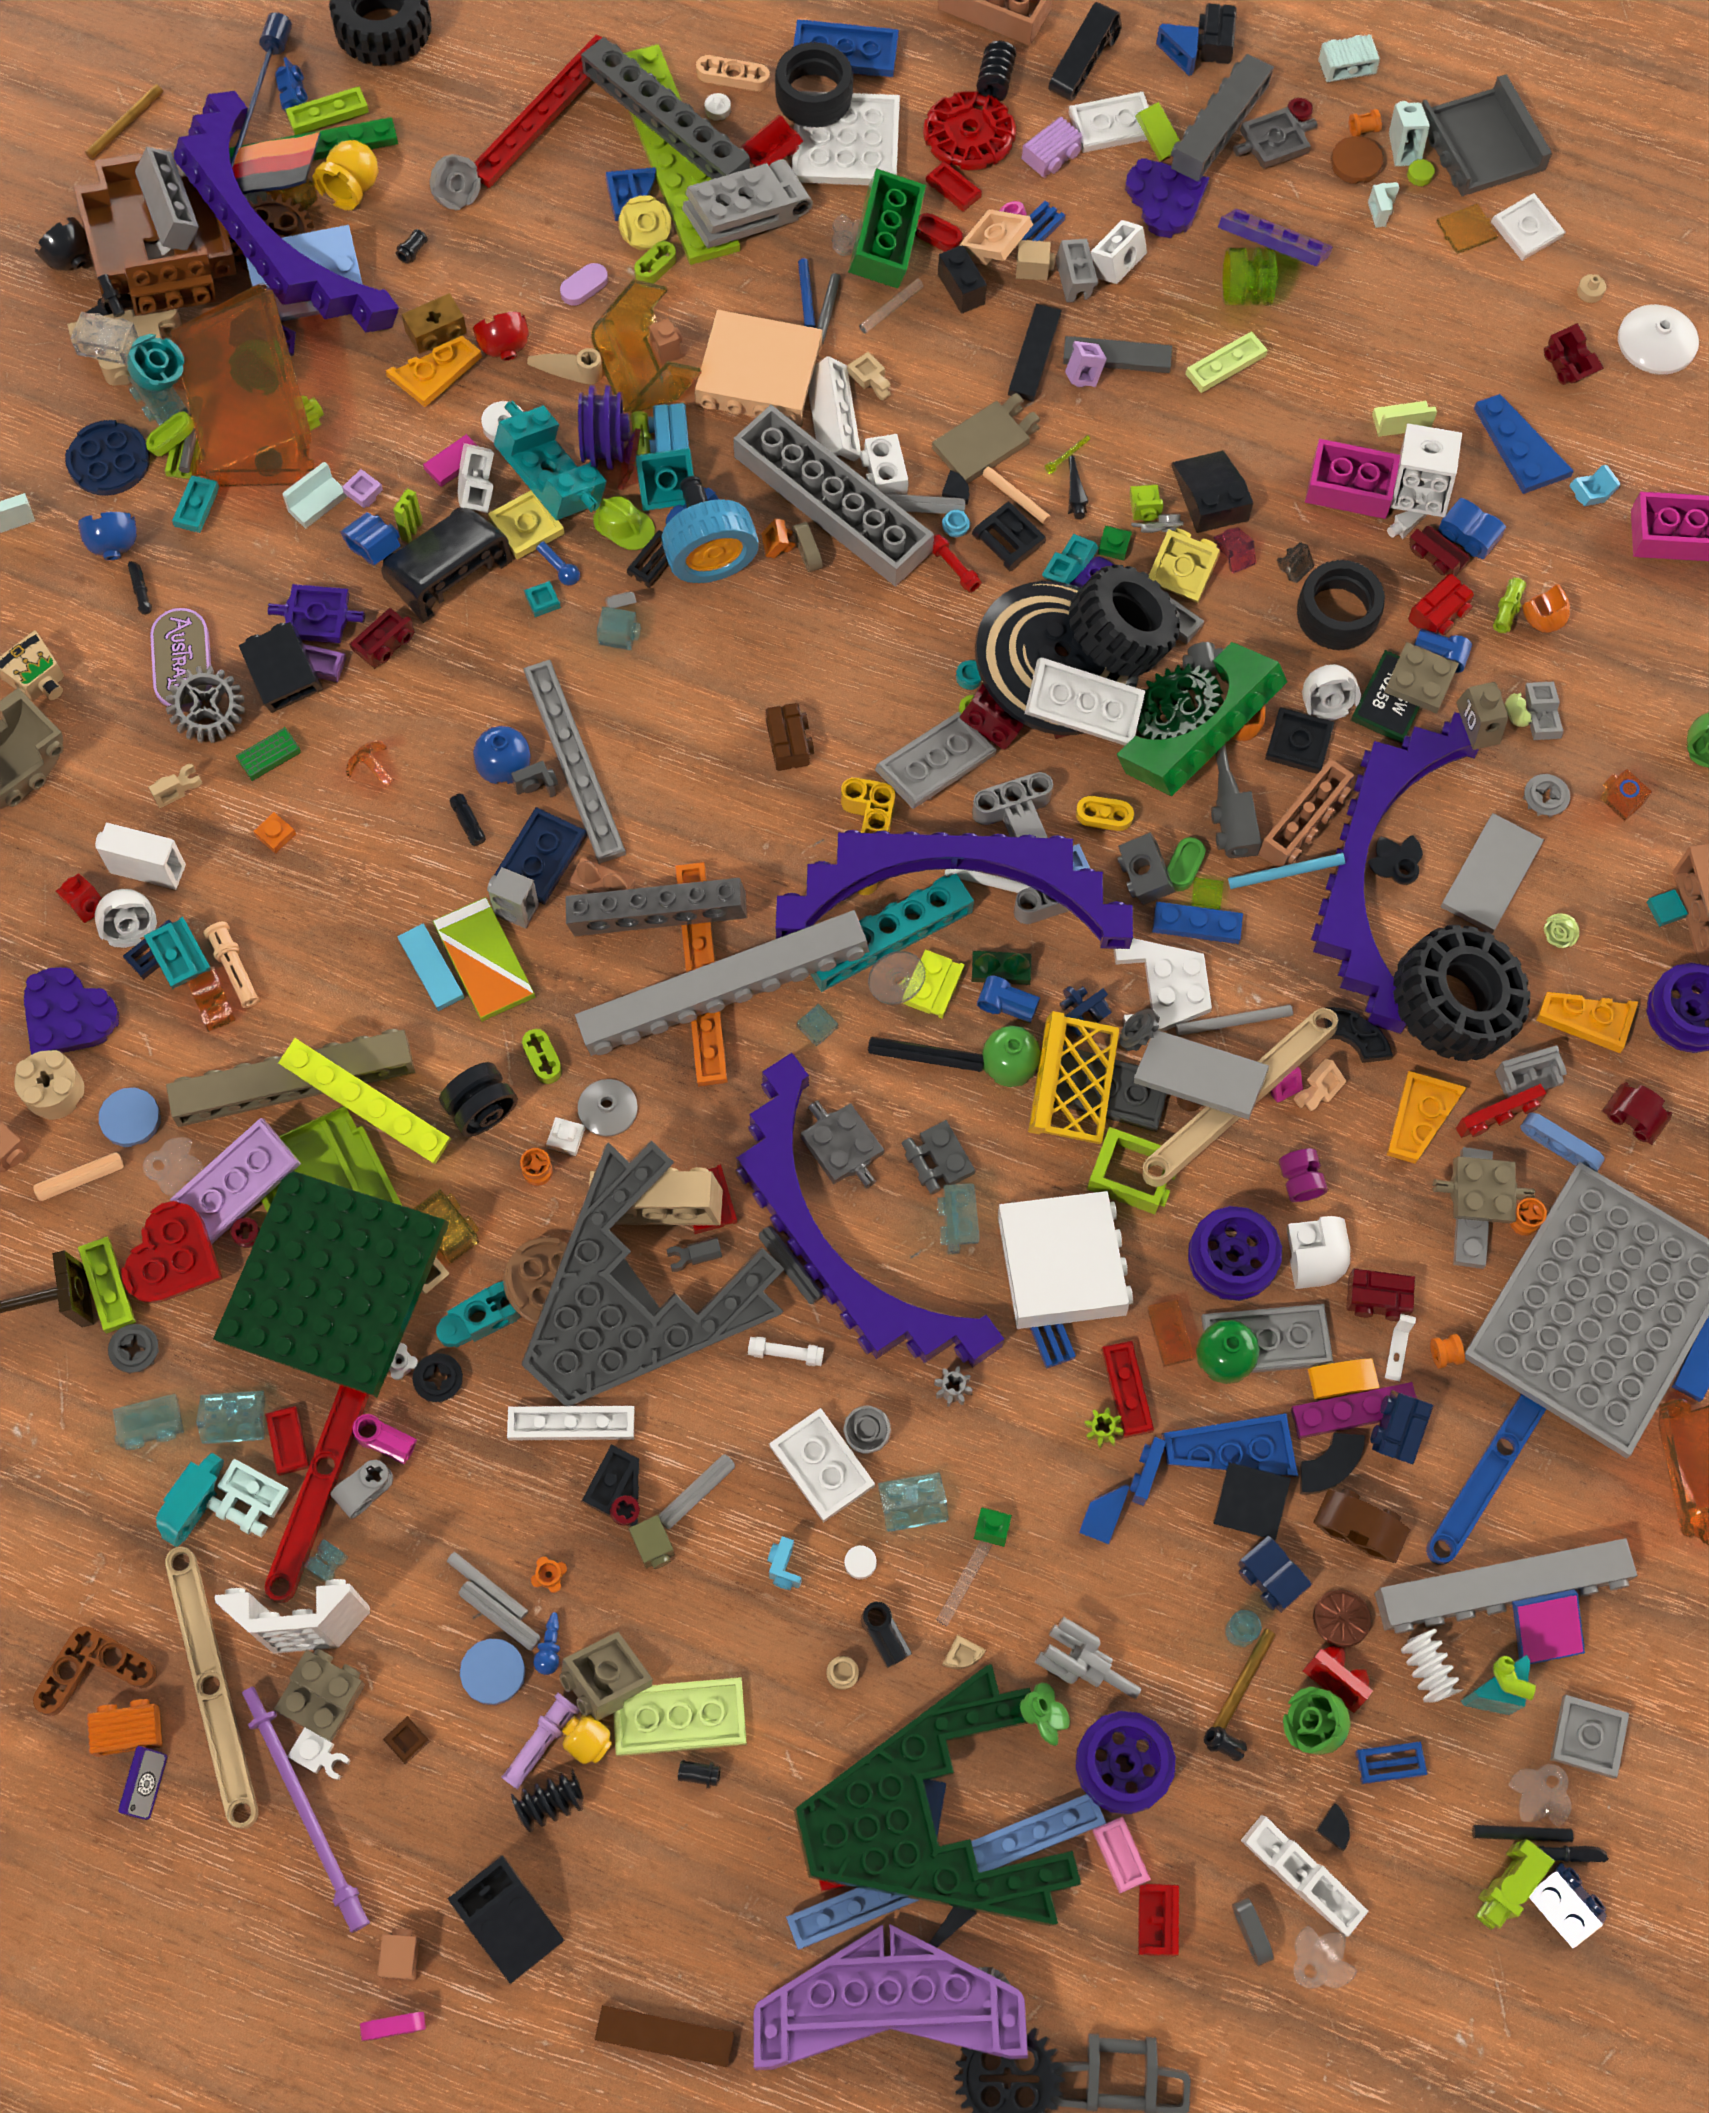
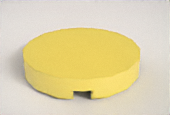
M637 196L630 199L622 208L619 216V230L623 239L630 246L639 250H649L656 243L667 240L671 230V216L667 207L657 201L656 198Z

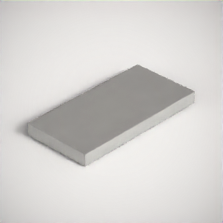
M959 712L876 765L875 771L893 787L912 809L993 757L996 753V749L977 730L959 718L961 715Z
M1492 813L1440 907L1493 934L1544 839Z
M1159 1030L1153 1033L1154 1038H1151L1135 1074L1134 1083L1249 1120L1268 1073L1269 1065Z
M1324 1304L1202 1314L1201 1316L1203 1332L1209 1326L1223 1320L1241 1322L1252 1330L1258 1340L1259 1357L1257 1365L1251 1373L1303 1369L1333 1363Z

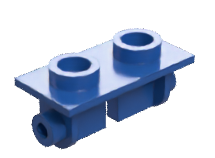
M286 57L284 58L285 67H279L275 73L278 90L281 92L279 96L283 111L287 108L306 103L308 100L307 93L303 88L302 80H304L301 69L297 65L294 66Z

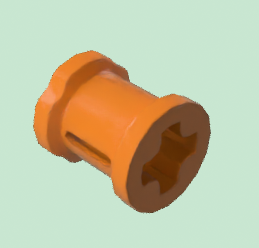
M1378 109L1370 110L1369 113L1361 115L1353 113L1349 116V129L1352 136H1360L1362 133L1371 131L1374 133L1381 131L1382 121Z

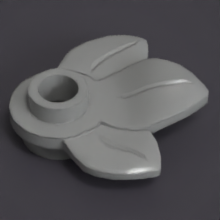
M1181 514L1158 515V521L1131 522L1133 527H1141L1142 533L1167 532L1168 529L1175 532L1176 528L1184 524L1181 521Z

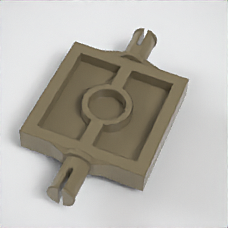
M1457 1156L1453 1159V1175L1451 1180L1434 1179L1432 1186H1435L1432 1188L1433 1192L1450 1193L1453 1201V1218L1512 1224L1516 1221L1517 1200L1535 1198V1195H1532L1535 1193V1189L1517 1187L1515 1162Z

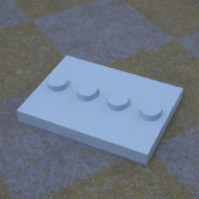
M349 225L282 238L298 252L338 275L363 284ZM246 257L258 313L277 323L320 314L311 301L282 305Z

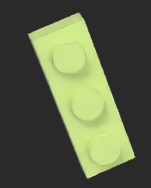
M1251 331L1189 366L1186 370V375L1196 388L1203 393L1266 357L1268 350Z

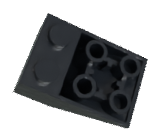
M504 1856L499 1857L447 1898L510 1984L565 1941Z

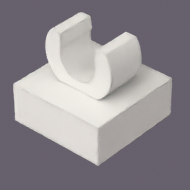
M555 1117L546 1143L547 1148L576 1156L585 1126Z

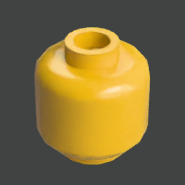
M592 1715L581 1716L579 1719L573 1716L562 1730L566 1735L562 1743L563 1748L582 1764H587L591 1761L597 1763L612 1744L609 1741V1729L600 1721L595 1720Z

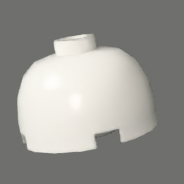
M1334 664L1319 667L1311 672L1305 679L1302 696L1309 715L1313 714L1318 718L1331 721L1349 714L1348 709L1354 703L1355 706L1359 704L1361 692L1354 675L1345 667Z
M119 889L108 893L99 901L94 914L99 937L102 940H107L109 945L113 947L127 948L136 946L142 941L140 938L154 931L157 925L156 914L149 900L143 894L132 889Z

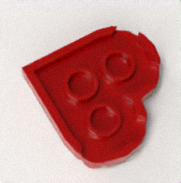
M177 1201L161 1203L150 1211L151 1215L146 1219L145 1226L141 1230L142 1243L130 1251L131 1254L126 1259L125 1267H122L121 1270L122 1281L127 1291L138 1300L146 1303L164 1302L223 1279L203 1219L193 1207Z

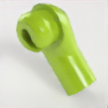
M1508 1656L1500 1657L1494 1663L1493 1673L1501 1689L1506 1693L1531 1701L1536 1691V1685L1518 1679L1514 1671L1515 1662Z

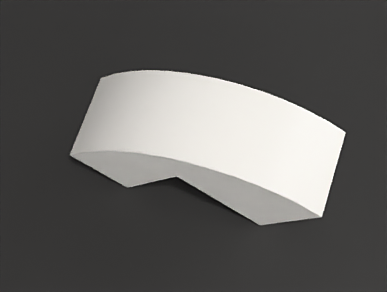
M464 443L458 479L460 507L488 513L493 485L488 480L494 452L491 449Z

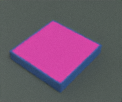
M1574 1589L1512 1602L1519 1659L1527 1655L1530 1659V1664L1585 1653L1578 1593Z

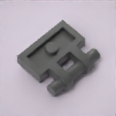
M947 1120L920 1133L923 1145L916 1146L911 1137L901 1143L906 1151L905 1157L909 1163H913L919 1173L918 1179L921 1185L926 1186L931 1195L941 1189L936 1180L942 1177L947 1186L950 1187L975 1174L972 1163ZM930 1155L936 1168L929 1169L924 1157Z

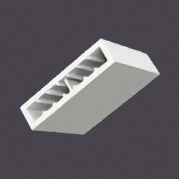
M1108 1191L999 1204L998 1222L1017 1329L1127 1315L1129 1304H1133V1294L1131 1286H1126L1124 1276L1128 1274L1127 1262L1125 1257L1120 1258L1119 1248L1122 1247V1236L1120 1229L1115 1230L1113 1220L1117 1219L1115 1202L1109 1201Z

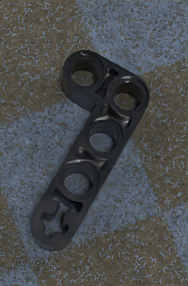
M1098 1L1093 4L1053 73L1048 86L1049 91L1069 101H1073L1076 98L1106 44L1113 46L1117 41L1122 27L1120 12Z

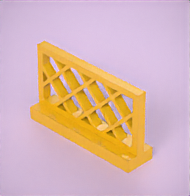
M1051 1012L1046 1018L1028 1129L1029 1133L1039 1135L1046 1133L1095 1144L1102 1143L1120 1028L1065 1017L1064 1013ZM1066 1026L1077 1027L1084 1038L1072 1045L1065 1035ZM1098 1032L1111 1034L1109 1046L1102 1051L1092 1039V1036ZM1085 1041L1089 1043L1096 1053L1094 1057L1086 1062L1083 1061L1075 1050L1077 1046ZM1064 1044L1068 1048L1065 1051H1063ZM1108 1051V1057L1106 1059L1104 1053ZM1068 1052L1072 1054L1080 1065L1069 1074L1061 1065L1062 1056ZM1097 1058L1106 1067L1105 1075L1099 1079H1096L1087 1067L1088 1064ZM1082 1069L1092 1084L1080 1091L1070 1077ZM1059 1072L1063 1076L1060 1080H1058ZM1102 1080H1104L1103 1088L1099 1084ZM1066 1081L1075 1095L1063 1103L1056 1093L1057 1085ZM1094 1086L1101 1095V1102L1092 1109L1082 1094ZM1076 1098L1080 1100L1087 1110V1113L1075 1120L1066 1107L1067 1104ZM1054 1102L1058 1104V1107H1056L1055 1109H1053ZM1060 1109L1071 1123L1064 1129L1051 1126L1052 1115ZM1097 1109H1099V1115H1098V1116H1097V1114L1095 1113V1111H1096ZM1090 1115L1097 1125L1096 1135L1084 1133L1078 1122ZM1071 1127H1074V1129H1075L1076 1131H1071V1130H1068V1129H1070Z

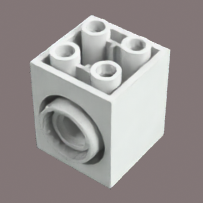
M1407 423L1390 508L1439 517L1446 516L1457 474L1462 438L1461 432Z

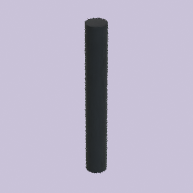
M1472 1826L1473 1838L1528 1839L1529 1841L1573 1842L1574 1839L1573 1829Z

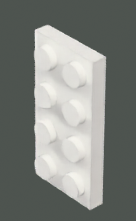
M1041 657L1037 659L1025 714L1126 745L1135 737L1145 691Z

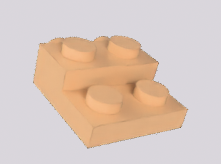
M989 209L960 245L964 246L974 263L987 265L992 259L1004 261L1033 226V223L1029 216Z

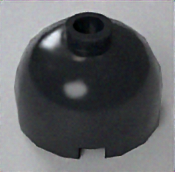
M69 217L66 219L70 223L63 226L59 222L54 225L39 240L38 244L41 246V249L35 248L36 254L42 261L55 270L65 271L72 268L78 270L87 262L86 256L89 253V246L85 230L75 217Z

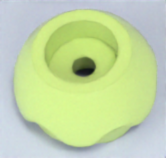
M1513 693L1505 702L1509 719L1515 726H1528V723L1532 722L1531 714L1526 709V701L1521 697V693Z
M1557 913L1547 918L1544 932L1550 944L1558 948H1566L1568 946L1572 947L1577 942L1580 931L1578 923L1573 917L1568 914Z

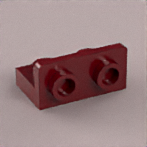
M983 683L959 717L963 722L1003 750H1006L1024 725L1011 717L994 701Z

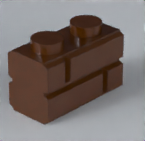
M798 703L765 709L766 724L776 770L782 771L792 767L808 766L810 764V755L814 754L812 737L806 738L805 730L809 729L806 712L801 713Z

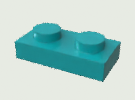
M191 475L172 519L174 527L201 533L220 488L217 481Z

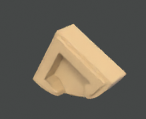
M957 1635L943 1662V1666L952 1669L967 1668L978 1662L986 1649Z

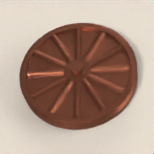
M1333 1590L1324 1594L1316 1603L1313 1611V1622L1319 1635L1328 1643L1338 1647H1351L1360 1643L1367 1636L1371 1627V1613L1363 1599L1355 1593L1347 1590Z

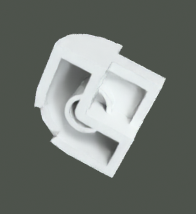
M1326 1216L1320 1217L1318 1221L1287 1225L1286 1229L1292 1256L1290 1265L1295 1289L1326 1286L1337 1282L1346 1273L1350 1265V1244L1345 1219Z

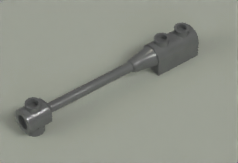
M1210 642L1192 645L1187 650L1188 655H1183V669L1188 664L1192 666L1193 670L1197 666H1201L1203 671L1209 670L1211 675L1216 677L1219 673L1213 660L1223 651V648H1215V645ZM1223 745L1215 753L1219 771L1216 806L1211 807L1213 824L1220 823L1221 832L1216 833L1217 849H1225V854L1229 858L1258 856L1262 843L1252 792H1239L1232 772H1230L1226 746Z

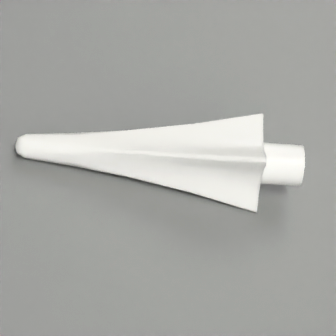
M1407 511L1395 515V522L1387 529V533L1390 537H1395L1399 534L1404 539L1427 514Z

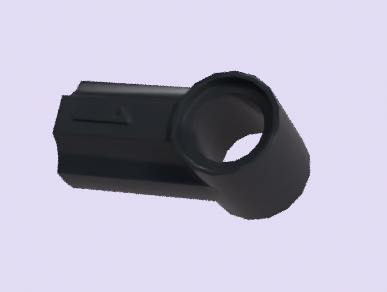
M877 1601L866 1606L861 1615V1624L864 1630L868 1632L886 1667L889 1668L912 1655L892 1618L890 1608L883 1602ZM872 1610L882 1612L885 1618L884 1624L880 1626L872 1625L868 1620V1613Z

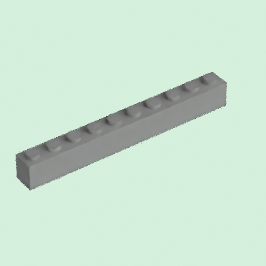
M853 910L575 1014L590 1055H604L612 1051L614 1047L622 1044H634L643 1036L651 1033H663L670 1026L678 1023H690L697 1016L705 1013L719 1012L726 1005L734 1002H746L758 993L773 992L780 988L782 984L790 981H802L814 972L829 971L841 962L858 960L865 953L869 952V948L856 912Z

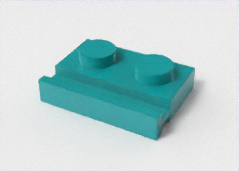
M184 917L144 935L172 989L211 970Z

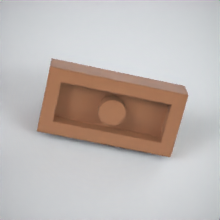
M581 858L569 882L571 887L590 894L633 889L635 878Z

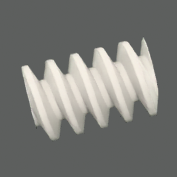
M1436 1629L1407 1640V1643L1401 1648L1403 1654H1413L1406 1661L1407 1665L1418 1666L1412 1673L1413 1678H1424L1417 1687L1418 1690H1429V1693L1423 1698L1425 1703L1438 1702L1464 1690H1453V1686L1459 1681V1678L1447 1676L1454 1667L1453 1665H1442L1441 1663L1448 1654L1447 1652H1436V1649L1442 1644L1441 1640L1431 1641L1430 1639L1437 1632Z

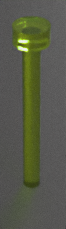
M1088 435L1085 436L1053 463L1048 462L1045 465L1046 471L1049 474L1054 473L1056 467L1087 443L1090 437Z

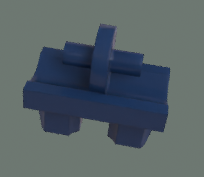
M1068 986L1063 990L1066 999L1060 1003L1063 1010L1070 1006L1074 1008L1065 1017L1084 1020L1081 1015L1088 1010L1098 1023L1112 1013L1104 999L1108 995L1104 988L1084 1002L1082 997L1088 994L1084 987L1076 991L1071 986ZM1066 1026L1067 1031L1075 1039L1082 1035L1077 1027Z

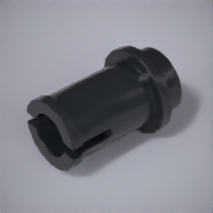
M414 229L407 240L397 246L396 255L399 260L404 263L413 262L416 259V253L428 242L427 236L421 230Z
M1221 1726L1210 1727L1205 1733L1204 1743L1207 1745L1208 1750L1212 1752L1219 1751L1234 1761H1240L1245 1754L1235 1750V1748L1246 1751V1743L1227 1734L1226 1730Z
M681 1760L678 1781L704 1784L708 1789L711 1786L717 1787L721 1767L715 1766V1762H710V1765Z

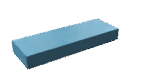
M424 923L397 936L438 1011L464 999L460 987Z

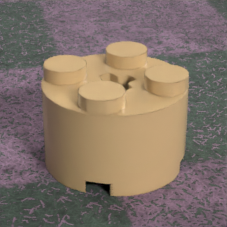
M53 1050L34 1053L25 1060L20 1061L16 1066L15 1089L18 1096L31 1112L45 1119L54 1120L71 1114L77 1108V1103L84 1095V1082L71 1061L60 1051Z

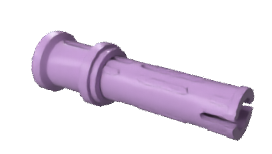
M559 1693L555 1695L556 1701L546 1715L539 1717L537 1723L539 1726L524 1745L510 1767L501 1776V1778L517 1790L555 1737L557 1739L562 1737L564 1734L562 1730L573 1714L580 1712L578 1707Z

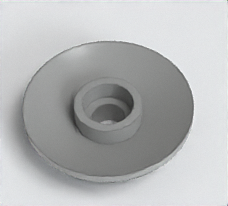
M603 1079L592 1083L582 1092L578 1101V1115L581 1123L587 1130L599 1136L609 1137L623 1133L633 1124L637 1116L638 1104L635 1094L626 1084L618 1080ZM605 1100L612 1102V1105L608 1108H604L601 1104Z

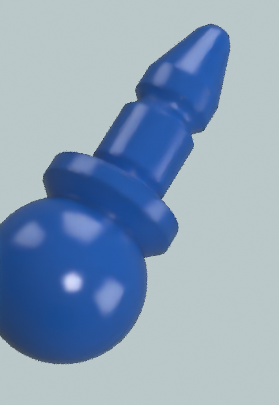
M555 1612L551 1614L546 1623L547 1630L544 1635V1643L538 1644L537 1648L540 1651L537 1652L533 1661L537 1672L543 1675L554 1673L559 1666L557 1653L560 1651V1646L555 1645L559 1621L558 1615Z

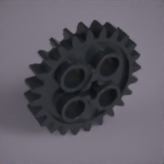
M1034 2027L1027 2034V2049L1033 2054L1035 2059L1033 2067L1028 2071H1023L1019 2066V2059L1000 2057L999 2067L990 2071L985 2065L987 2053L962 2047L961 2051L967 2056L966 2061H956L955 2064L964 2069L963 2074L954 2076V2079L963 2082L964 2086L955 2091L957 2095H966L967 2097L961 2104V2108L967 2109L972 2107V2113H1047L1046 2110L1048 2108L1058 2111L1059 2107L1052 2100L1054 2096L1063 2097L1064 2093L1056 2089V2084L1066 2081V2078L1056 2076V2071L1064 2066L1063 2063L1053 2062L1052 2060L1059 2052L1058 2049L1047 2050L1046 2046L1050 2038L1044 2037L1038 2041L1039 2029ZM1009 2069H1011V2074L1039 2076L1040 2080L1037 2083L1012 2082L1011 2089H1009L1008 2084L1004 2082H981L980 2076L1008 2075ZM995 2086L1000 2091L1001 2099L998 2105L990 2107L985 2101V2093L987 2089ZM1024 2087H1030L1035 2095L1033 2104L1027 2108L1020 2104L1018 2098L1020 2091Z

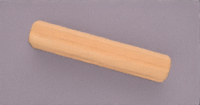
M114 1152L37 1183L33 1186L38 1200L43 1201L118 1171L124 1167V1164L118 1152Z

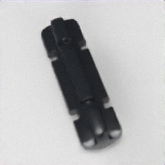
M459 793L450 798V805L456 813L471 845L478 846L484 843L486 840L485 835L479 827V823L470 806H468L464 795Z

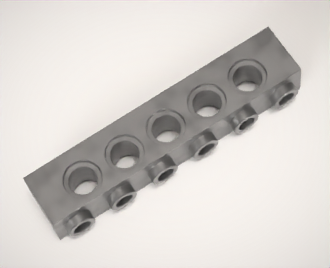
M740 878L566 896V924L574 936L747 918L746 891Z

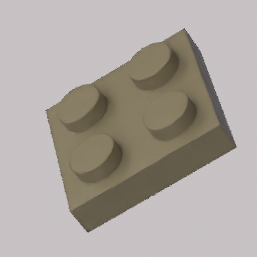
M1406 642L1384 692L1437 714L1459 663Z

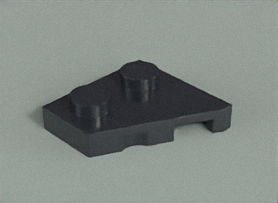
M611 1444L581 1502L610 1518L611 1505L618 1497L627 1495L633 1497L638 1502L639 1458ZM624 1502L619 1503L620 1509L616 1510L618 1516L624 1515L626 1519L631 1518L632 1516L629 1513L633 1511V1507L631 1505L625 1506ZM638 1518L632 1524L627 1526L632 1527L634 1525H637Z

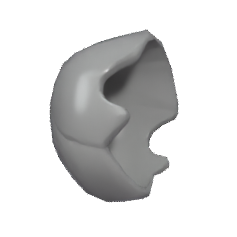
M864 1405L854 1409L846 1417L843 1432L847 1443L854 1450L870 1454L880 1451L888 1443L891 1435V1424L887 1415L882 1410Z

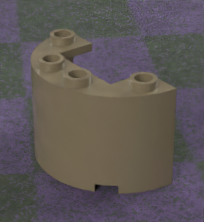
M19 688L0 700V809L7 806L14 807L30 792L40 789L46 783V777L54 768L60 754L64 750L62 732Z

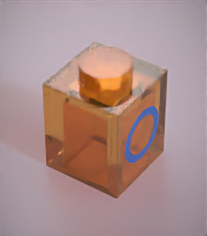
M1626 769L1619 776L1614 773L1603 784L1605 790L1600 799L1621 819L1626 821L1645 804L1652 791Z

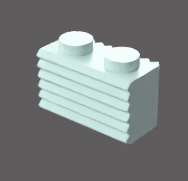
M1369 34L1367 36L1356 35L1348 39H1333L1324 42L1321 47L1319 62L1320 66H1322L1326 82L1376 74L1380 58L1372 36Z

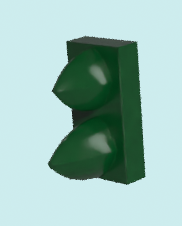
M973 951L971 982L985 983L987 976L992 975L1001 977L1010 984L1030 985L1031 954Z

